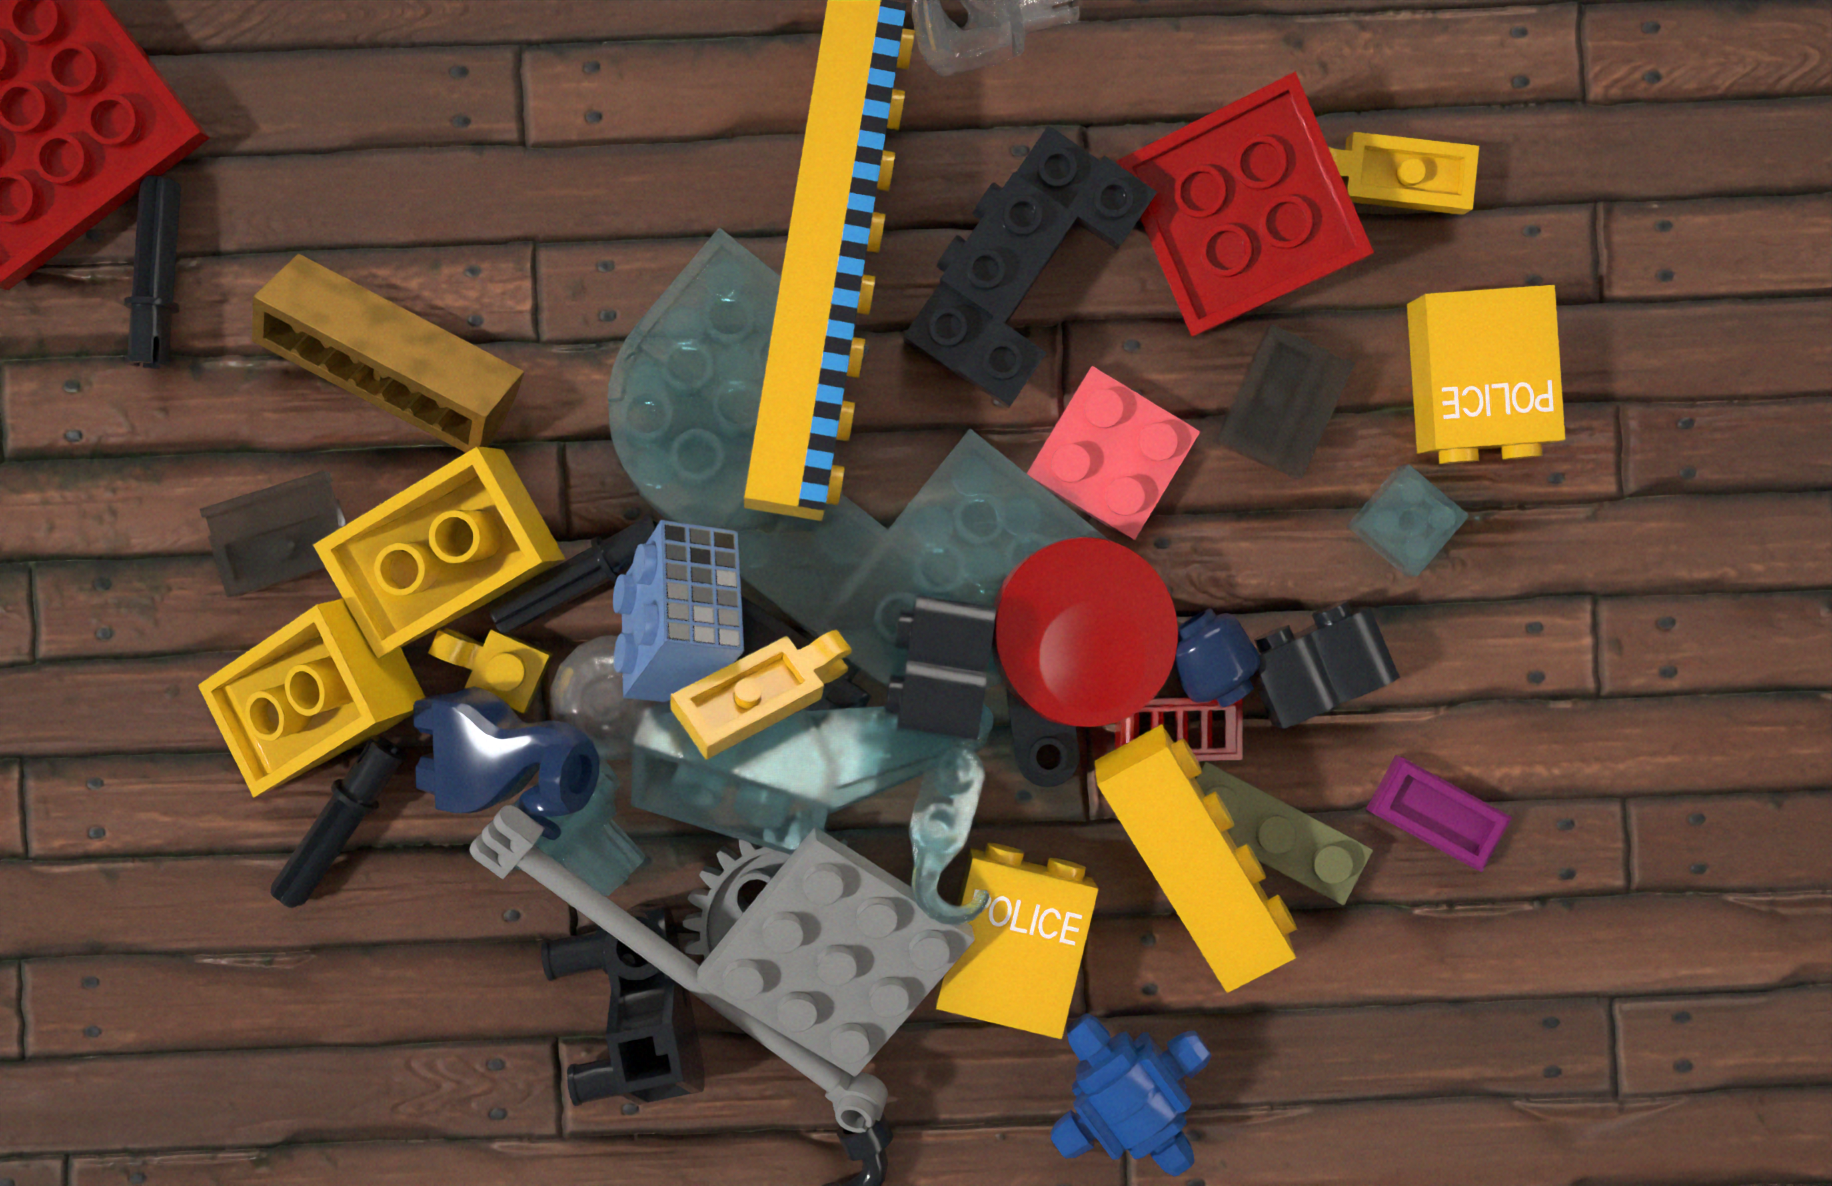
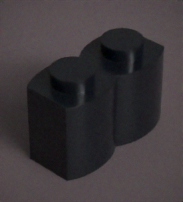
M916 595L912 611L899 610L894 648L905 650L902 676L892 674L889 676L884 714L896 716L894 731L965 742H974L978 739L996 607Z
M1348 600L1340 601L1314 612L1312 617L1315 624L1300 632L1293 634L1290 625H1286L1254 639L1257 646L1256 650L1260 654V667L1252 676V679L1272 726L1282 729L1320 715L1341 703L1384 687L1400 678L1370 607H1355L1351 609Z

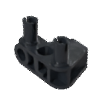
M642 904L626 911L681 952L674 918L668 904L659 906ZM599 925L595 932L557 940L549 939L542 942V965L546 978L549 981L557 980L560 977L603 969L605 974H608L611 987L606 1028L610 1058L583 1064L575 1063L568 1066L567 1084L574 1106L615 1096H622L641 1105L704 1091L705 1074L690 994L687 989ZM653 1036L654 1045L646 1046L644 1038Z

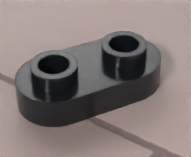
M1006 687V700L1014 754L1019 770L1028 781L1041 787H1055L1065 783L1073 776L1079 764L1080 753L1076 727L1054 723L1036 715L1022 705ZM1046 744L1055 745L1059 749L1060 754L1056 764L1050 767L1041 766L1036 759L1037 751Z

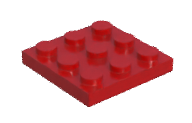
M1296 71L1116 160V164L1157 191V194L1140 219L1191 337L1203 334L1375 255Z

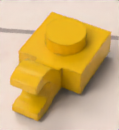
M445 628L444 631L438 629L428 651L429 654L441 660L471 669L472 672L465 688L475 686L487 690L503 699L512 709L522 713L528 711L553 656V653L510 634H502L496 628L490 630L484 644L450 628Z

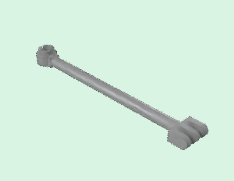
M512 805L502 807L495 815L494 820L490 821L483 829L482 834L478 835L471 843L470 853L472 857L497 876L504 879L515 866H518L826 1090L825 1097L833 1102L835 1117L840 1126L851 1132L861 1133L866 1132L868 1127L874 1126L875 1120L880 1121L888 1098L887 1088L882 1081L864 1072H860L856 1077L698 985L697 970L700 965L534 845L545 828L520 809Z

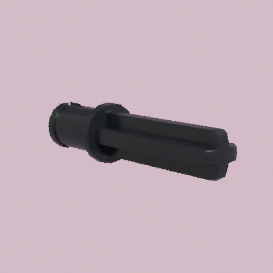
M146 176L140 182L132 296L124 299V306L130 309L127 356H125V363L135 367L143 363V368L148 369L170 368L169 352L172 314L178 313L180 305L173 302L181 187L173 179L164 176Z
M647 514L640 521L605 540H602L600 537L591 539L592 547L491 601L489 604V615L493 623L502 634H511L609 580L616 583L618 576L629 570L633 564L638 545L646 544L659 523L653 515Z
M373 735L369 738L366 747L345 778L336 779L331 785V790L334 793L272 883L270 893L275 899L289 908L305 904L365 815L374 814L379 808L377 798L398 767L407 759L402 749L380 736Z

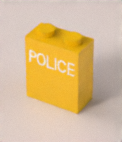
M1555 285L1424 294L1407 304L1417 454L1438 453L1439 464L1479 461L1478 450L1502 448L1503 460L1543 456L1542 445L1565 440Z
M987 843L985 851L970 848L954 915L972 926L975 941L937 983L935 991L936 1009L1062 1039L1099 888L1092 877L1084 876L1086 867L1071 861L1049 858L1046 867L1022 861L1024 852L1006 845Z

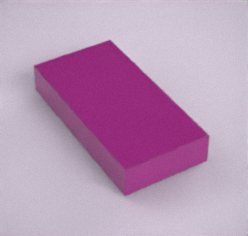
M1395 755L1366 808L1367 811L1480 872H1483L1512 819L1511 816L1398 755Z

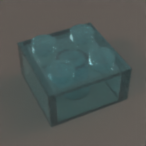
M1410 464L1397 466L1347 527L1406 577H1418L1469 515Z

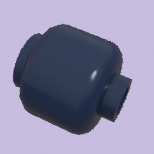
M1210 608L1178 626L1177 652L1171 670L1193 702L1206 703L1216 699L1221 708H1224L1242 699L1254 689L1249 678L1260 667V654L1239 621L1233 615L1228 613L1215 615Z

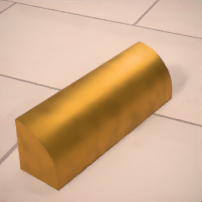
M299 253L253 296V342L465 453L475 447L487 448L505 421L519 391L524 374L523 370Z

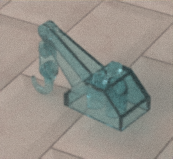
M671 699L646 709L632 742L631 806L792 855L814 827L825 833L827 832L832 813L924 774L909 824V837L914 861L912 894L915 901L929 918L947 925H961L973 921L985 910L990 898L986 890L978 891L974 899L963 906H954L946 903L937 892V884L941 872L966 844L984 782V766L976 752L986 745L994 721L991 710L984 703L978 739L974 742L894 731L896 716L884 714V707L806 711L804 708L707 760L670 709Z

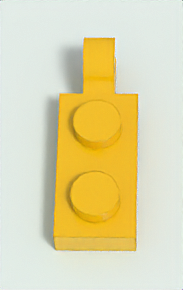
M1352 132L1346 138L1345 150L1329 147L1353 203L1461 215L1473 210L1479 146Z
M838 630L822 635L800 650H797L788 636H785L671 694L670 709L707 760L822 699L824 683L834 681L848 671L847 665L841 658L851 654L852 649Z

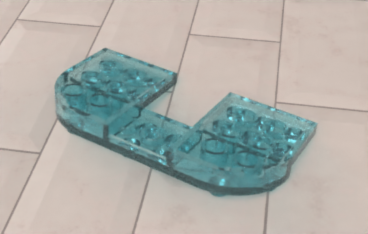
M718 228L636 324L617 355L609 381L607 397L609 402V424L614 447L621 465L634 488L651 507L668 521L738 531L740 578L814 638L818 639L830 631L838 630L852 649L851 654L841 659L854 670L887 689L890 674L902 676L905 650L894 648L897 620L900 609L912 611L916 595L993 607L997 593L1012 569L1036 550L1070 538L1093 537L1109 540L971 429L967 431L888 530L842 493L840 494L838 506L825 505L822 521L744 508V496L781 276L721 228ZM864 345L862 361L868 355L870 349L867 345ZM992 652L989 658L985 689L1003 682L994 663Z

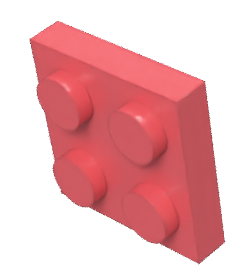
M1092 366L1025 476L1133 541L1138 536L1200 434V431Z

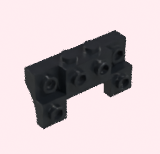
M1048 125L1016 173H1012L1004 187L1002 188L993 182L986 190L972 215L980 219V222L969 238L965 240L956 235L936 266L944 272L940 278V283L904 334L903 341L934 363L958 375L1007 408H1010L1047 352L1006 324L1073 228L1074 223L1118 250L1157 194V191L1105 155L1101 160L1097 159Z

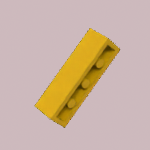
M1161 724L1095 760L1096 779L1099 789L1227 993L1296 959L1289 933L1297 930V927L1288 908L1279 895L1268 899L1259 884V881L1265 879L1266 876L1257 857L1247 843L1237 848L1227 830L1234 827V822L1216 791L1207 796L1204 794L1195 779L1196 776L1202 774L1201 767L1191 748L1183 738L1173 743L1166 729Z

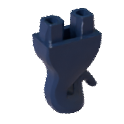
M475 686L455 693L435 694L417 700L413 705L414 727L418 728L422 733L433 735V752L421 756L419 763L415 767L416 788L435 795L436 810L464 814L483 811L518 795L539 770V785L522 793L517 808L545 828L541 836L550 840H556L561 836V829L556 823L546 817L572 814L584 809L589 802L599 777V754L594 742L584 732L571 724L553 720L525 723L503 699Z

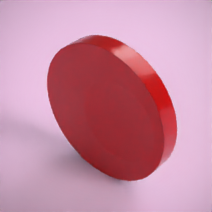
M1079 537L1058 541L1042 547L1028 555L1012 569L995 598L993 607H996L991 652L998 673L1011 694L1022 705L1048 721L1073 727H1097L1119 722L1145 707L1157 695L1170 674L1178 644L1177 616L1172 598L1163 580L1153 567L1140 555L1123 545L1106 539Z

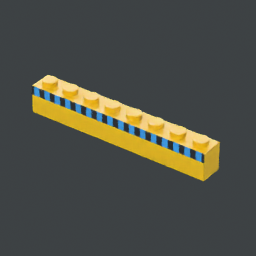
M891 0L827 1L744 496V508L822 521L825 505L838 506L845 466L833 465L832 462L836 440L849 441L855 402L843 401L846 376L859 378L865 339L853 337L856 314L869 315L874 290L875 276L863 274L866 252L879 253L883 234L885 214L873 212L876 190L889 191L895 159V152L883 150L886 128L899 130L905 91L893 89L896 68L908 70L915 30L903 28L907 3Z

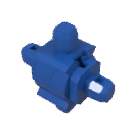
M1088 1013L1083 1014L1070 1023L1067 1027L1068 1041L1080 1060L1075 1067L1076 1080L1072 1084V1091L1076 1096L1073 1105L1077 1113L1072 1110L1067 1112L1054 1124L1050 1132L1051 1140L1062 1156L1068 1159L1082 1155L1094 1148V1139L1097 1138L1112 1160H1118L1125 1150H1128L1134 1159L1144 1158L1150 1153L1162 1170L1172 1176H1179L1189 1169L1195 1162L1192 1145L1182 1129L1187 1124L1184 1112L1188 1111L1192 1103L1186 1093L1185 1088L1187 1086L1182 1077L1187 1075L1192 1079L1207 1066L1212 1057L1209 1048L1198 1033L1193 1030L1179 1034L1166 1042L1168 1049L1163 1052L1149 1032H1142L1135 1041H1133L1127 1031L1118 1033L1111 1038L1110 1032L1096 1017Z

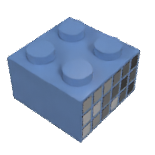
M661 520L646 544L638 545L633 564L626 575L620 574L618 576L613 593L614 612L622 614V633L619 634L615 645L614 669L617 673H623V698L671 703V694L734 663L742 654L744 644L738 531Z

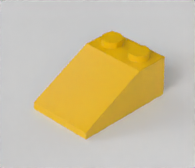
M475 447L313 544L377 658H382L495 600L565 560L563 553L504 449Z
M343 598L315 605L198 685L253 797L263 795L369 740L371 736H376L413 715L414 703L417 700L426 698L402 649L400 648L382 658H377Z

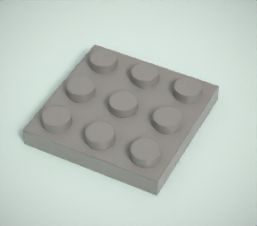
M814 827L697 970V984L856 1077L975 941V937L970 924L822 830Z

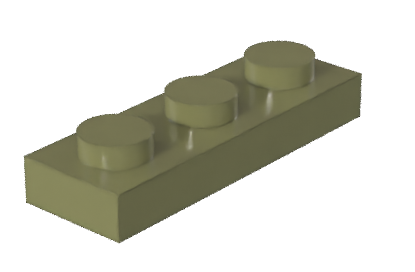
M1207 761L1199 762L1202 774L1196 776L1195 779L1206 796L1216 791L1222 799L1234 822V827L1227 831L1237 848L1247 843L1258 861L1345 905L1373 849Z

